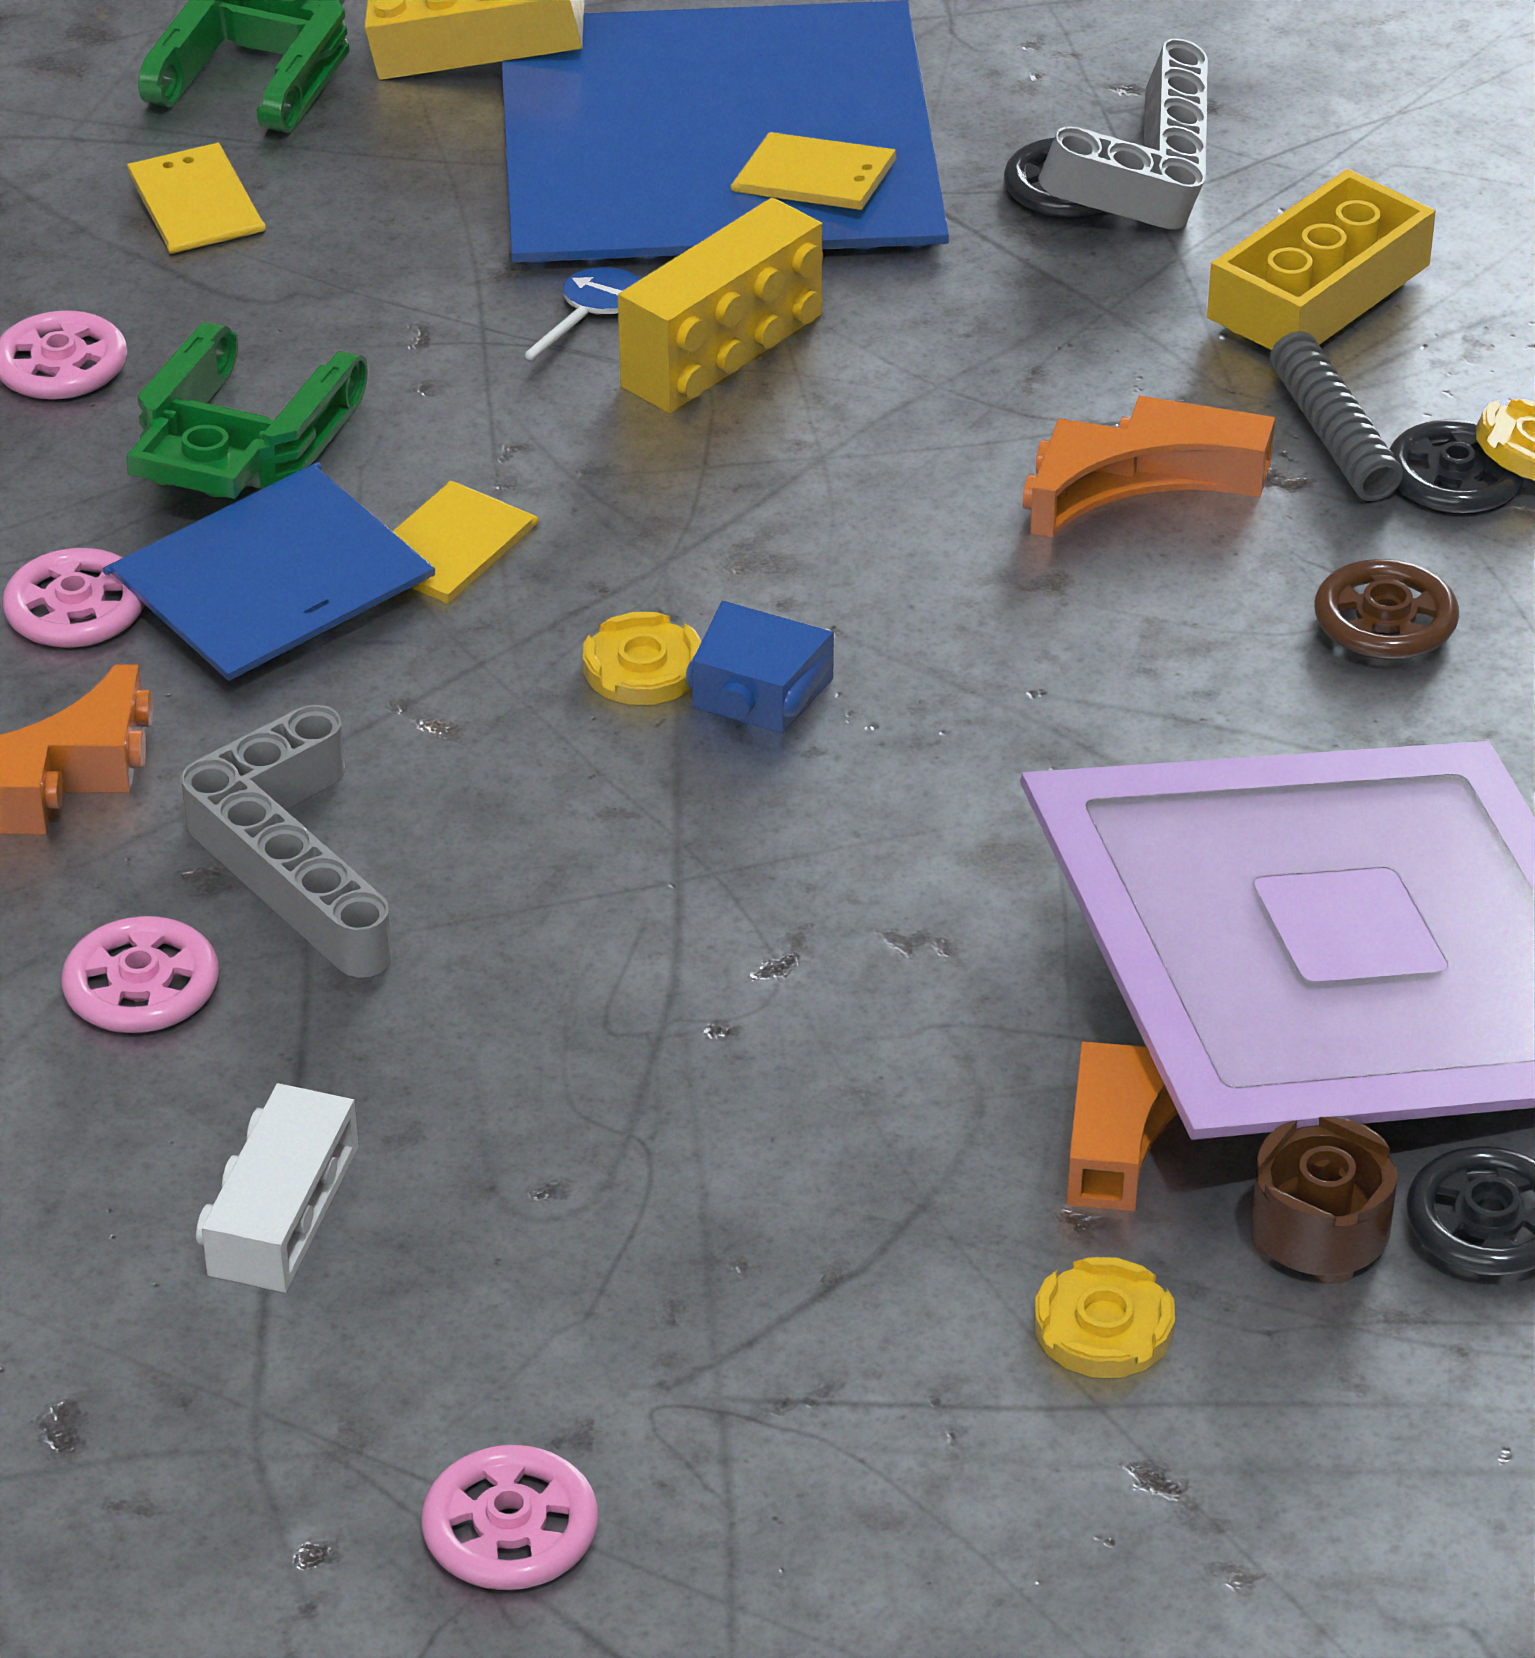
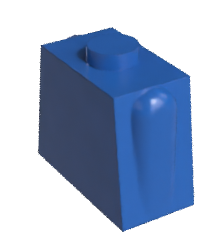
M722 600L695 656L690 661L686 670V683L693 690V708L783 734L833 680L834 632Z

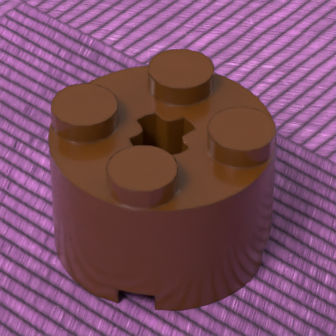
M1319 1117V1125L1297 1128V1120L1283 1124L1271 1132L1262 1143L1257 1157L1251 1220L1253 1244L1256 1249L1263 1254L1270 1255L1289 1268L1314 1274L1321 1281L1329 1284H1341L1353 1278L1356 1270L1376 1260L1382 1254L1390 1239L1398 1180L1397 1165L1394 1167L1389 1157L1390 1148L1384 1139L1370 1128L1340 1117Z

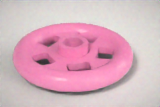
M64 310L37 314L17 322L1 335L0 381L19 394L38 399H67L85 395L105 386L118 375L127 357L126 341L115 325L91 313ZM90 336L98 340V342L86 345L85 341L81 338ZM17 351H31L30 359H14ZM90 359L97 362L86 370L80 369L86 360ZM37 371H41L44 374L53 377H44L35 374L37 373Z
M95 548L62 549L49 552L29 561L11 577L5 587L2 600L3 611L7 621L19 634L33 642L61 648L94 645L119 635L135 622L145 604L112 573L106 576L103 572V567L123 557ZM80 571L100 573L99 577L95 578L93 576L80 573ZM50 577L55 578L45 589L37 586ZM105 591H123L120 601H105ZM45 604L51 613L39 618L30 611L34 607ZM93 615H95L96 618L86 622L70 624V621L85 620L92 617Z
M129 917L105 924L82 938L71 950L64 962L61 985L69 1006L87 1022L114 1032L146 1033L171 1027L196 1013L208 1001L215 990L219 976V962L211 943L193 927L166 917ZM131 944L133 946L120 952L115 957H111L107 953L123 945ZM162 944H167L181 951L174 957L169 958L166 953L157 948ZM106 973L109 986L91 990L88 985V977ZM175 974L191 977L188 984L181 991L168 988ZM123 998L131 1001L149 1000L147 1006H120Z
M501 1445L481 1449L451 1464L431 1485L425 1497L421 1514L423 1536L429 1551L437 1562L449 1573L463 1581L479 1587L496 1590H518L535 1587L564 1574L585 1555L592 1544L598 1524L597 1501L585 1476L562 1457L540 1448L524 1445ZM523 1475L541 1479L549 1483L543 1493L539 1494L534 1489L517 1483ZM484 1479H487L494 1485L483 1492L477 1500H472L464 1493L470 1486ZM504 1509L519 1510L518 1512L513 1514H504L499 1512ZM547 1512L569 1514L568 1525L564 1533L544 1530ZM467 1520H473L474 1529L480 1537L461 1543L455 1536L451 1526ZM527 1544L530 1546L531 1557L516 1560H498V1548L515 1549Z

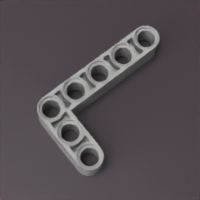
M1176 38L1164 42L1145 91L1144 146L1072 126L1062 127L1057 130L1039 175V182L1044 190L1064 200L1158 227L1174 230L1186 226L1206 178L1208 69L1206 53L1199 46L1187 40Z
M323 705L303 706L188 765L181 774L186 825L190 835L340 971L349 976L361 978L377 975L387 969L393 959L387 901L286 811V809L334 785L342 779L345 773L341 717L337 711Z

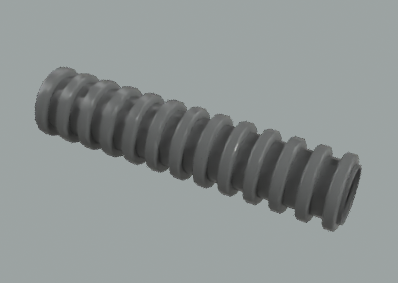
M1298 331L1282 337L1274 345L1270 353L1271 365L1278 373L1281 381L1284 382L1294 401L1298 403L1300 410L1305 414L1306 419L1311 423L1322 443L1325 444L1335 463L1339 465L1341 472L1346 476L1357 496L1366 501H1377L1391 495L1402 481V467L1395 459L1392 451L1388 449L1386 442L1380 437L1377 429L1373 427L1371 420L1359 406L1356 398L1352 396L1350 389L1338 375L1329 358L1325 356L1323 349L1318 345L1316 339L1307 332Z

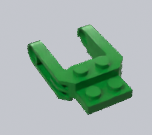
M188 0L142 63L138 79L140 98L147 103L173 107L220 44L225 40H229L236 45L245 46L250 49H259L284 55L274 68L275 76L266 88L262 107H257V120L262 128L290 133L298 125L350 52L349 43L345 38L348 34L347 27L343 22L345 10L342 4L345 0Z
M206 321L202 322L137 395L138 405L143 411L139 415V424L144 431L140 435V440L126 455L127 473L131 476L152 480L160 485H176L202 491L213 497L233 499L238 496L244 487L261 489L310 466L359 406L367 384V360L363 355L338 351L326 366L319 365L275 420H271L267 416L208 404V401L225 383L234 369L238 354V335L232 332L228 326Z

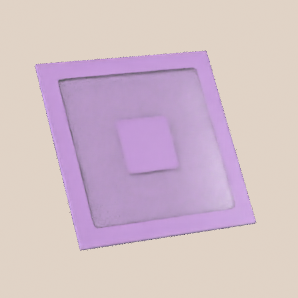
M1490 741L1022 772L1020 784L1191 1140L1273 1132L1283 1124L1297 1120V1128L1319 1125V1117H1340L1364 1124L1535 1107V817Z

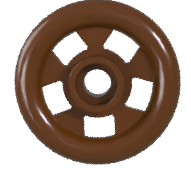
M1369 559L1345 565L1334 571L1322 582L1314 600L1315 615L1324 632L1340 646L1354 653L1372 658L1407 659L1429 653L1441 646L1452 636L1459 621L1458 601L1448 584L1428 569L1400 560ZM1369 584L1363 594H1358L1353 589L1360 585ZM1409 588L1420 592L1421 595L1417 598H1413L1412 592ZM1356 609L1358 619L1346 620L1340 613V610ZM1417 614L1434 617L1428 626L1414 623ZM1396 632L1399 633V635H1382V634H1393V633H1396Z

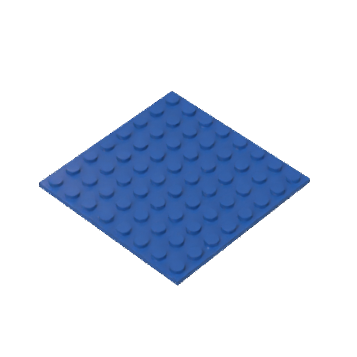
M908 0L584 13L582 49L502 61L512 262L543 264L549 261L581 259L595 262L605 258L638 257L641 259H654L659 256L681 255L771 198L733 192L731 190V184L769 132L896 149L895 162L862 210L775 198L822 222V249L856 248L869 250L882 246L905 245L920 248L931 244H949L947 221Z

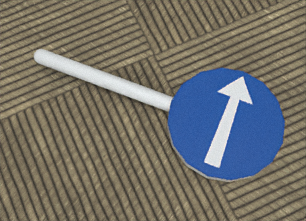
M611 267L590 268L569 276L563 284L564 299L577 309L525 353L526 359L528 361L536 359L583 319L588 312L596 314L618 313V293L641 279L626 270Z

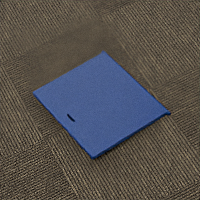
M316 462L102 569L106 576L112 573L219 673L230 681L434 576L435 568L321 471V464Z

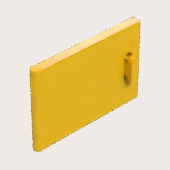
M769 132L731 184V190L739 193L862 210L895 162L896 149Z
M219 142L127 164L128 174L162 236L169 254L266 231L265 223L257 213Z
M449 481L392 532L435 568L434 576L411 588L449 604L529 531L536 527L539 523V517L464 485Z

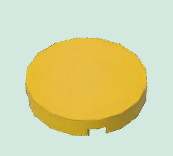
M1511 399L1508 406H1501L1499 400L1490 402L1483 410L1475 427L1476 440L1484 452L1500 466L1521 477L1535 481V402L1527 399Z
M630 612L618 615L599 625V632L593 635L592 638L589 634L583 642V675L593 690L608 700L627 705H657L676 700L691 690L686 683V670L702 641L694 628L684 622L683 628L670 623V616L662 613Z
M1117 1257L1084 1258L1074 1261L1071 1270L1064 1271L1058 1275L1057 1269L1045 1278L1035 1297V1336L1044 1352L1067 1370L1091 1378L1126 1377L1147 1370L1165 1356L1174 1338V1298L1168 1288L1165 1293L1163 1288L1155 1283L1156 1275L1142 1265Z

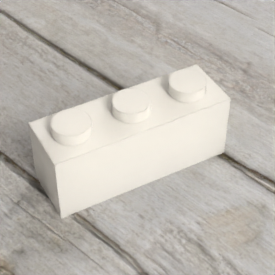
M280 1083L276 1084L264 1109L257 1108L253 1112L248 1126L247 1141L240 1155H232L229 1158L223 1174L222 1189L214 1205L206 1204L200 1214L196 1230V1240L199 1245L204 1246L207 1276L283 1293L287 1292L358 1149L354 1099Z

